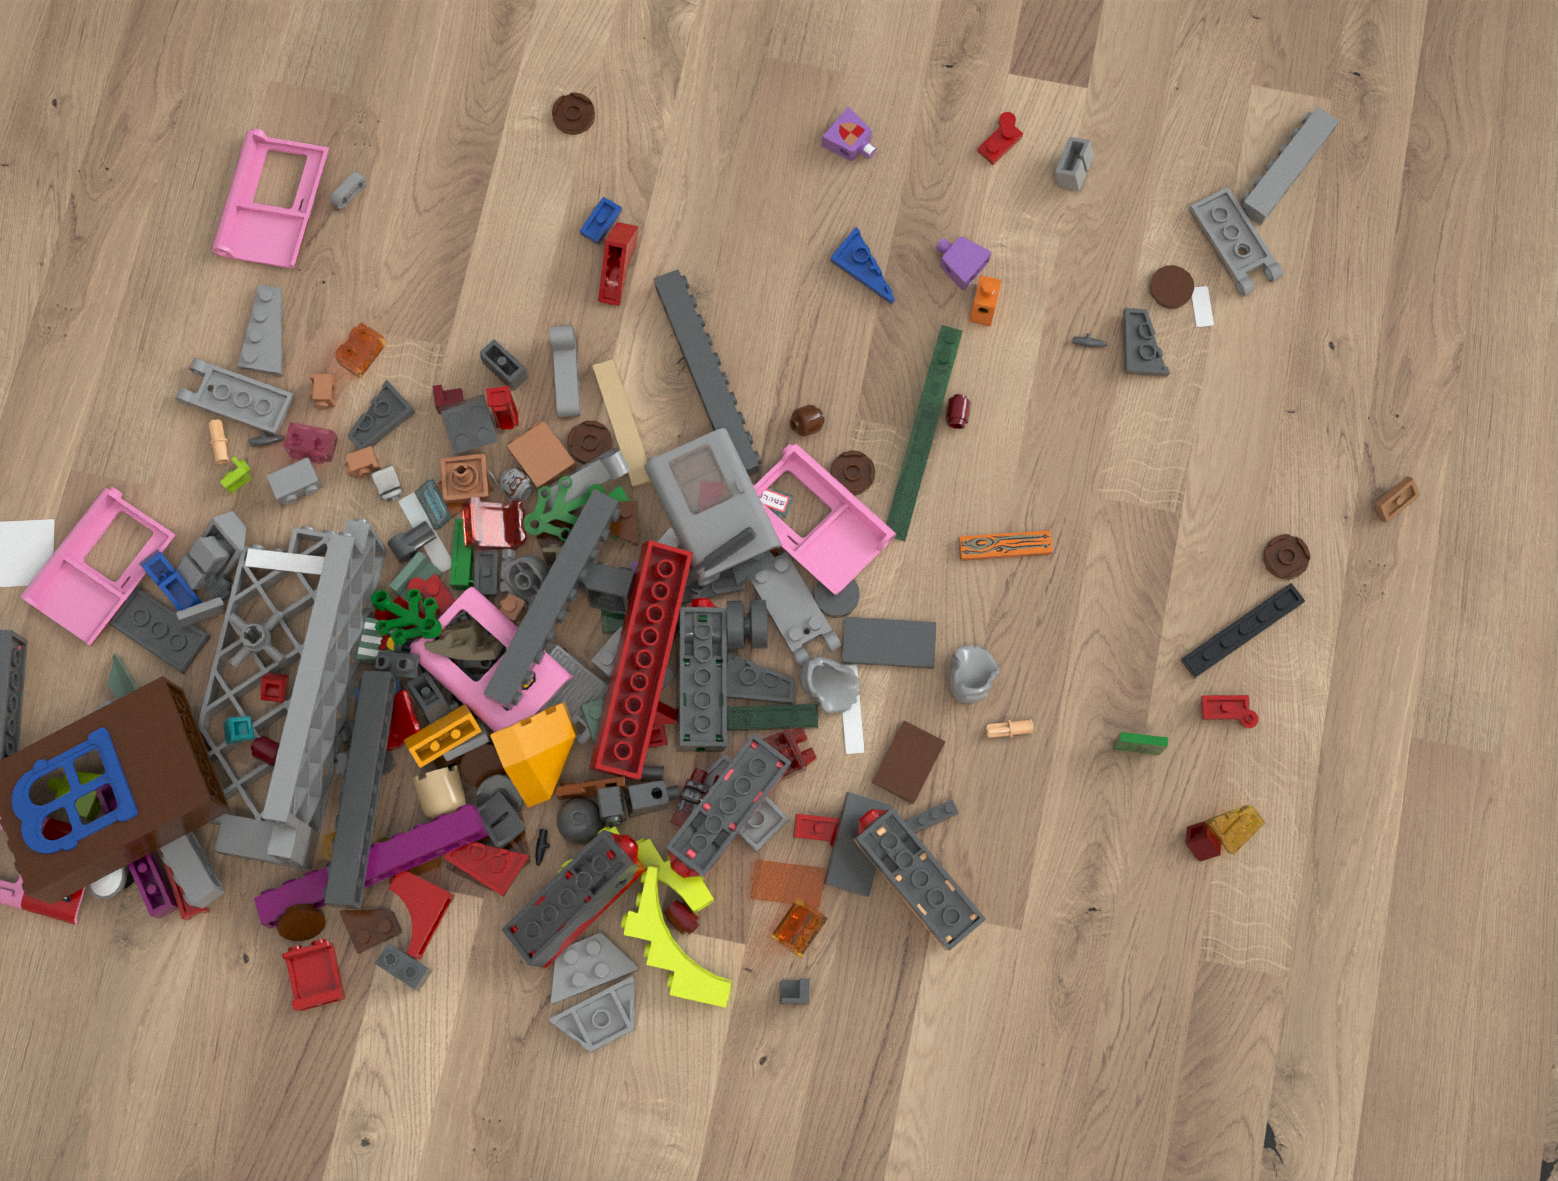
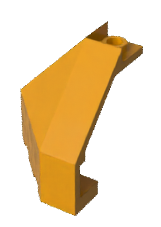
M565 701L543 709L539 713L521 719L515 724L490 734L504 770L528 808L552 798L578 732Z

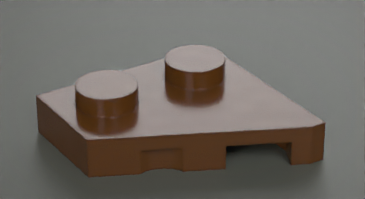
M619 501L621 514L616 522L611 523L609 530H611L610 535L616 538L620 537L631 542L632 545L639 546L638 502Z
M392 910L339 911L358 954L403 933Z

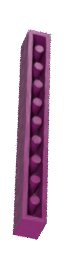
M463 805L457 808L456 812L449 815H439L435 818V821L428 824H418L407 833H397L391 837V840L372 844L364 889L488 836L479 809L473 805ZM328 864L321 870H312L305 873L304 877L300 879L288 880L279 888L264 890L260 896L255 897L254 901L261 925L270 929L276 927L277 917L280 913L281 915L284 914L285 909L290 906L311 904L314 905V908L318 909L327 905L324 903L323 892L328 884Z

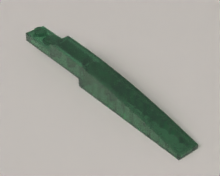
M941 325L887 520V525L896 533L894 539L906 541L963 330Z

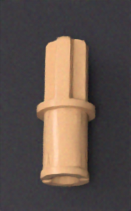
M211 420L209 422L210 445L213 446L215 464H227L230 462L226 446L228 439L224 435L223 423L221 420Z
M1008 719L1007 722L987 724V737L1009 736L1013 738V735L1033 734L1032 719L1020 721Z

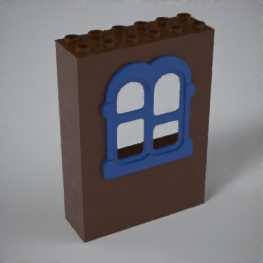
M163 676L0 760V825L8 836L7 845L14 854L16 860L14 862L15 868L21 874L23 891L30 897L50 904L75 893L231 811L184 690ZM97 749L104 765L105 773L81 785L73 763L77 758ZM63 767L71 788L69 793L42 806L33 804L29 796L32 784L44 775ZM106 784H110L118 807L97 820L83 825L75 805L76 800ZM64 807L72 825L71 833L54 841L46 839L41 829L44 819L50 813Z

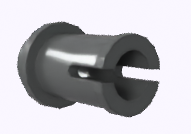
M644 765L639 781H642V779L663 781L664 766Z

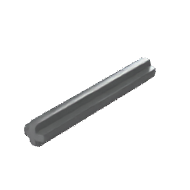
M747 527L706 556L694 568L693 566L689 568L685 586H689L698 579L700 574L697 572L700 569L704 568L705 572L716 567L756 538L755 531L751 527Z

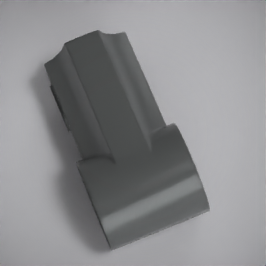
M424 521L407 533H400L392 537L388 541V546L399 563H404L412 559L417 554V550L437 537L427 522Z

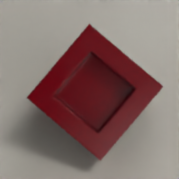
M442 385L432 386L435 408L438 414H441L442 406L464 400L461 388L444 391Z
M1208 820L1187 827L1186 845L1198 861H1204L1221 855V837Z

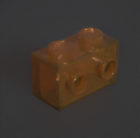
M361 322L358 327H354L351 330L346 343L339 346L335 358L340 366L361 379L387 343L381 334Z
M797 898L770 937L784 949L801 958L828 918L812 905Z

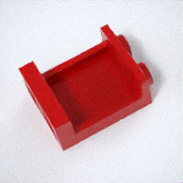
M326 939L312 941V946L302 948V945L290 947L288 952L282 954L283 959L286 960L294 1000L291 1001L293 1011L300 1012L345 999L334 944L329 941L326 942Z

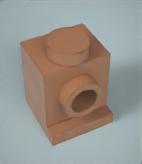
M310 374V380L314 384L310 386V398L315 402L314 407L322 410L328 409V407H335L337 381L333 374Z
M371 446L345 455L348 463L344 464L349 477L354 475L355 478H365L370 476L372 472L381 469Z
M508 593L506 599L502 598L498 609L515 625L519 626L528 606L524 600Z

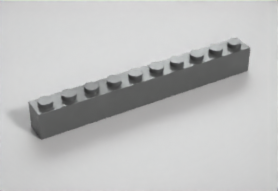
M679 269L654 278L656 291L713 431L721 428L727 429L748 475L758 473L759 464H762L758 451L753 452L751 444H753L752 436L749 431L745 432L743 424H745L743 414L741 411L737 412L735 408L737 404L733 391L729 393L726 386L729 385L726 373H721L718 367L721 365L717 352L713 353L710 346H713L710 334H705L702 328L705 326L702 315H697L695 311L697 303L693 294L690 296L688 294L687 288H689L686 276H681Z
M595 489L592 491L483 694L487 699L509 710H512L514 705L518 706L523 697L522 689L532 681L534 676L532 671L535 665H539L545 656L544 648L547 643L551 644L556 635L554 630L557 624L562 623L567 615L566 607L569 602H574L578 594L576 589L579 583H583L588 576L589 570L587 568L589 564L596 561L600 553L598 548L601 542L605 543L610 535L611 530H609L611 523L616 522L621 514L618 500Z
M363 670V676L358 684L360 694L359 700L355 703V723L351 726L352 741L351 746L347 750L348 765L343 773V781L345 783L343 792H341L339 797L340 813L335 820L336 837L331 844L333 854L327 868L328 884L323 892L324 903L333 908L361 909L398 678L391 672Z

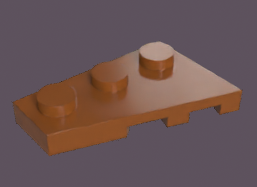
M622 776L603 780H586L584 783L575 784V782L561 783V786L555 787L557 799L565 800L576 797L597 796V789L616 786L621 788L622 793L625 794L628 784L625 777Z

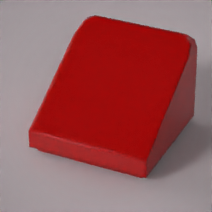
M266 673L261 678L260 700L284 703L289 676Z
M659 701L653 724H675L676 709Z
M653 724L648 748L668 745L664 724Z

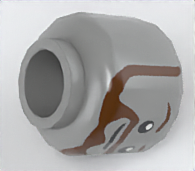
M512 468L501 474L499 488L511 500L523 501L532 494L533 482L521 469Z

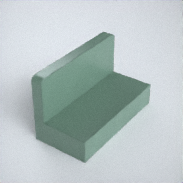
M418 551L389 587L395 594L409 603L406 594L409 591L408 584L411 579L421 578L426 581L434 574H437L440 578L442 572L430 563L425 555Z

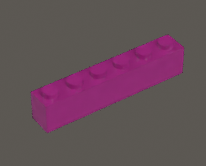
M110 784L95 790L105 814L114 811L118 807ZM156 850L128 864L151 917L160 919L178 909L171 883Z

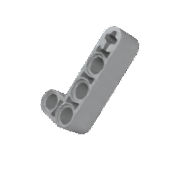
M573 325L550 327V338L554 359L558 418L581 416L577 346Z
M613 448L567 474L566 476L572 479V487L567 492L564 504L587 493L591 485H601L609 479H617L629 472L630 468L620 450ZM563 479L561 485L566 488L570 485V481ZM559 480L547 486L552 491V496L546 501L550 511L553 508L559 490ZM547 489L541 490L542 497L546 498L549 496L550 493Z

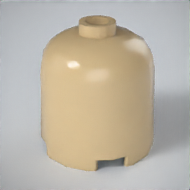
M453 766L450 772L448 767L425 773L426 776L421 780L419 776L412 778L422 812L428 819L435 821L437 816L442 814L449 815L456 812L460 806L466 805L458 766Z

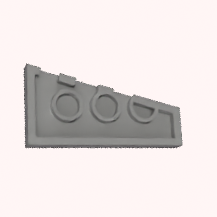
M265 285L258 286L238 363L239 369L283 376L281 288Z

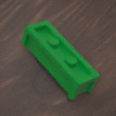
M455 518L450 586L453 590L466 591L471 586H474L472 570L475 533L480 531V528L474 524L473 519Z

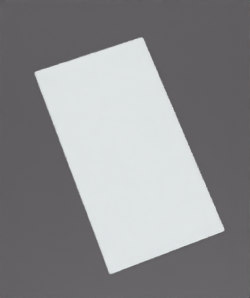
M54 519L0 522V587L28 586L54 552Z

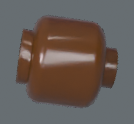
M814 405L797 408L791 415L790 427L802 437L815 434L822 429L825 422L823 412Z

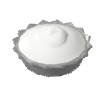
M125 866L88 885L91 895L96 896L97 899L103 898L106 900L118 894L124 888L127 881Z

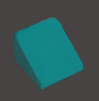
M251 716L227 718L224 721L227 745L254 739Z

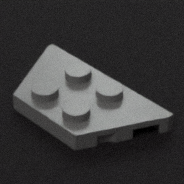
M602 933L571 944L555 959L551 1003L556 1004L638 971V966Z
M630 976L549 1020L592 1053L635 1030V979L633 976Z

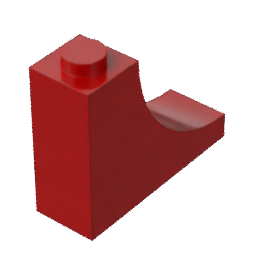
M617 222L606 238L598 302L620 306L627 270L636 247L639 226Z
M403 871L391 877L389 889L403 900L411 916L412 937L406 953L421 960L454 895L408 871Z

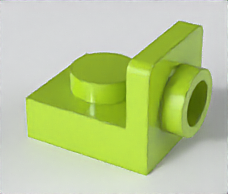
M235 456L231 459L238 468L227 472L220 481L230 495L253 479L248 473L251 468L244 459L239 461Z

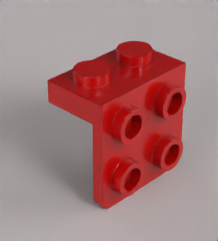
M400 690L395 694L386 751L401 748L405 745L404 739L420 731L419 721L415 717L412 708V700L406 690Z

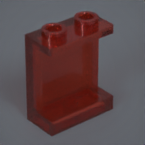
M470 497L462 503L466 548L517 550L525 544L527 533L523 526L525 511L522 508V501L517 500L513 504L480 502V497Z

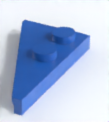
M855 227L831 256L830 261L892 305L895 301L892 290L884 280L882 271L875 258L872 257L868 245L865 244L861 237L859 228Z

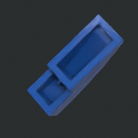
M158 549L139 563L178 611L202 603Z

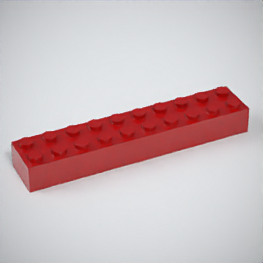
M651 540L642 544L589 770L617 777L624 776L625 779L633 781L641 779L693 552Z

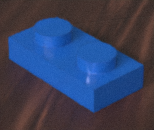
M603 197L581 228L580 235L599 245L622 212V207Z

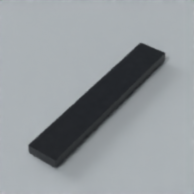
M1290 583L1183 657L1181 662L1195 679L1305 602L1304 598L1294 585Z

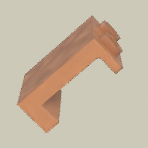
M545 421L540 424H533L528 429V432L522 436L514 437L509 442L510 444L507 445L510 454L514 456L525 473L530 477L537 491L541 487L549 486L577 469L574 460Z

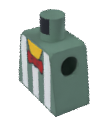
M370 617L365 618L356 660L364 665H375L378 651L410 654L412 641L396 645L391 638L392 632L400 628L391 629L389 634L380 636L375 629L378 620Z

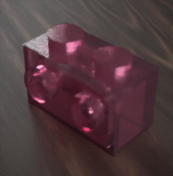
M290 422L283 448L294 459L300 460L302 457H308L312 462L323 464L324 462L331 463L338 437L333 430Z

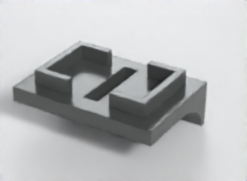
M499 791L486 803L477 808L482 816L487 834L497 848H504L527 829L502 791ZM508 812L509 815L493 828L492 825Z

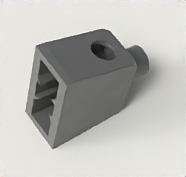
M664 781L629 786L624 794L629 818L664 810L669 805V801L681 798L678 785L666 787ZM652 795H656L658 799L653 798Z

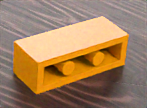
M464 704L421 729L418 733L404 739V742L419 768L482 731L470 710Z

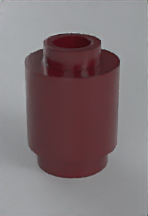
M955 394L948 399L946 421L948 422L947 426L950 428L964 429L965 424L968 423L971 401L965 395Z
M264 735L260 738L257 737L250 748L252 756L273 767L275 766L280 744Z
M676 900L664 912L667 920L682 935L686 932L689 935L692 934L699 926L697 923L699 917L684 902L680 903Z

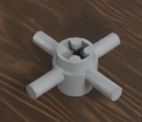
M277 610L262 626L258 624L248 625L233 613L228 620L242 632L241 638L244 646L229 662L237 667L250 652H265L278 664H281L285 657L271 645L270 631L284 615ZM254 634H256L258 637L262 636V638H259V640L256 641L257 643H255V640L252 638Z

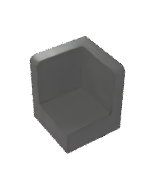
M809 979L781 980L780 1004L809 1005Z

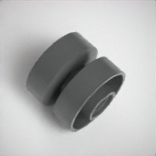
M751 600L747 618H745L743 601H727L728 649H744L745 636H750L752 649L768 648L766 600Z

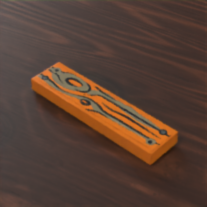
M1050 530L959 537L961 560L1052 554Z

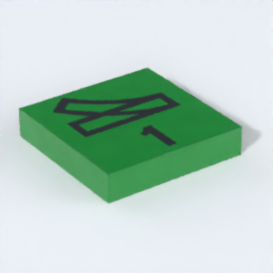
M1121 732L1114 740L1113 750L1160 755L1168 747V737Z

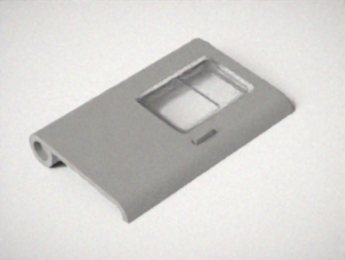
M717 429L663 455H655L647 460L645 470L683 550L693 552L691 567L693 566L694 568L706 556L747 527H751L756 533V538L716 567L705 572L704 568L700 569L697 572L700 574L697 579L700 586L714 582L720 577L719 573L770 549L782 547L727 429Z

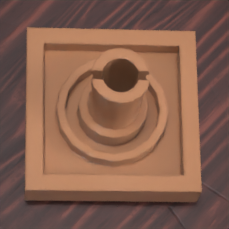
M486 454L440 458L444 504L490 499Z

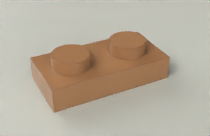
M1407 476L1374 503L1382 521L1388 523L1420 496L1414 479Z

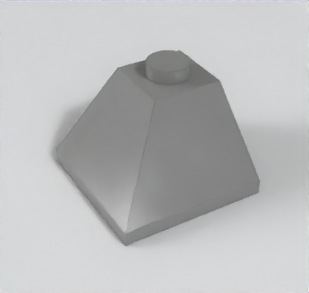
M233 511L213 517L201 536L203 538L215 536L231 555L217 573L218 575L224 573L228 576L244 550L247 527Z

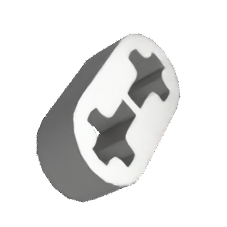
M359 172L352 173L332 193L330 202L339 209L344 208L364 189L367 179Z

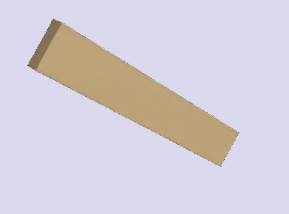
M614 359L592 365L621 454L630 468L628 475L632 488L652 483L645 470L647 458Z

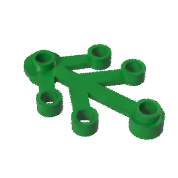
M564 476L559 480V490L552 510L543 514L546 501L552 496L551 489L543 486L538 491L539 498L534 512L529 513L523 521L524 529L531 535H539L544 531L558 536L562 541H566L567 538H563L561 532L563 530L571 532V529L568 527L561 529L548 522L558 519L575 525L578 516L568 512L586 504L594 489H598L603 494H605V489L599 484L591 485L586 494L564 504L567 492L572 487V479ZM563 479L570 481V485L566 488L561 485ZM547 489L550 493L546 498L541 496V490ZM534 519L539 522L537 528H533L530 525V522Z
M411 589L406 594L409 601V611L393 603L388 592L385 590H378L372 594L371 602L377 610H388L400 617L389 621H378L375 629L380 636L389 634L391 629L409 625L416 626V628L404 631L402 629L393 631L391 638L394 644L402 645L408 638L421 636L424 639H433L441 633L442 625L440 621L435 619L438 604L434 598H427L423 601L425 619L419 617V602L422 600V595L418 589Z

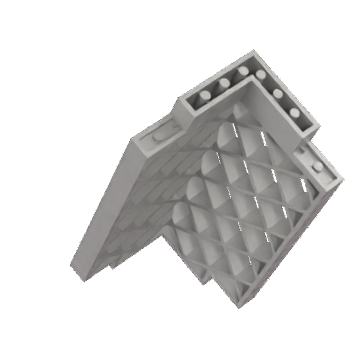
M355 518L354 521L347 520L344 532H339V534L330 530H324L323 533L316 532L314 528L302 526L301 529H293L288 553L299 554L302 539L318 542L302 552V555L320 556L326 552L318 588L313 590L303 573L295 572L309 594L283 610L281 613L284 617L270 631L271 633L282 626L296 649L284 656L285 660L281 664L274 662L266 667L258 653L250 652L261 671L232 690L222 675L224 665L244 645L241 638L242 632L228 620L233 613L237 615L239 607L260 594L274 614L278 609L266 590L294 573L293 571L275 570L261 580H258L252 569L245 566L248 549L264 550V547L251 544L250 547L244 546V550L240 555L197 726L204 744L207 740L212 748L208 752L211 762L213 763L219 759L233 781V784L223 790L226 800L240 792L254 814L255 819L224 814L209 822L220 825L214 851L219 854L312 871L335 773L334 762H337L336 754H339L342 743L340 731L345 730L343 725L347 722L353 690L360 667V662L356 660L357 650L365 618H371L374 606L371 602V596L378 590L387 548L371 524H369V521ZM273 548L275 552L287 553L285 550ZM375 552H380V555L375 556ZM248 574L254 584L243 591ZM362 599L368 606L365 610H362ZM313 605L305 642L301 645L286 622ZM234 629L240 639L230 645ZM254 634L252 638L256 642L259 640V638H262V636L258 637L256 634ZM349 653L355 661L351 665H349ZM300 660L291 698L288 700L285 696L284 703L254 723L252 721L254 737L256 739L257 737H262L260 731L287 714L275 766L272 767L263 763L240 779L225 754L244 742L227 745L225 741L218 745L208 730L211 717L232 703L241 717L249 716L238 699L260 686L261 678L266 673L278 674ZM221 684L226 694L216 700L219 685ZM336 709L342 716L338 720H336ZM323 765L329 772L325 776H322ZM273 770L264 811L261 812L246 787ZM309 822L312 823V825L315 827V830L308 826Z

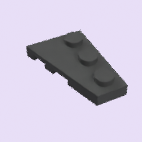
M728 651L727 698L793 705L794 679L771 669H766L755 664L753 661L743 659Z

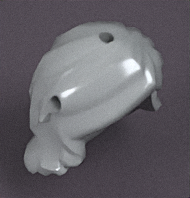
M973 645L958 647L957 651L952 655L953 663L949 673L950 693L959 703L972 705L983 700L988 695L993 681L1000 674V668L997 667L992 654L987 649H982L978 645L976 647H973Z
M819 656L803 663L799 676L802 688L809 698L814 699L820 704L821 709L826 714L843 713L850 710L852 704L857 702L856 697L860 694L858 689L861 684L854 670L843 667L836 661Z

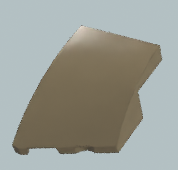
M475 619L456 622L447 630L442 631L438 635V640L424 643L425 649L435 654L471 661L496 659L504 647L492 634L483 635L481 625Z

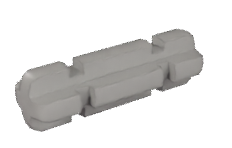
M513 549L502 550V559H504L501 562L500 580H502L500 582V592L508 593L503 582L505 579L504 568L515 559L516 552Z

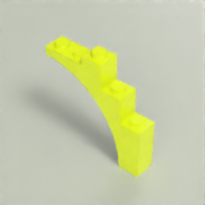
M608 826L602 829L619 834L615 826L613 828ZM644 838L636 841L639 846L638 859L646 869H648L650 864L659 865L658 880L672 888L683 898L694 913L715 902L701 877L682 878L671 869L669 855L666 857L668 859L666 862L662 860L650 838L646 841ZM570 859L567 862L563 863L561 865L562 869L573 859Z
M650 864L641 876V883H644L643 892H638L635 906L639 907V910L631 908L628 914L624 913L621 923V928H625L623 935L651 941V944L647 943L644 958H648L646 965L674 971V974H669L667 987L671 988L669 995L726 1008L733 980L715 975L699 966L683 952L673 939L664 921L659 904L658 879L660 866Z

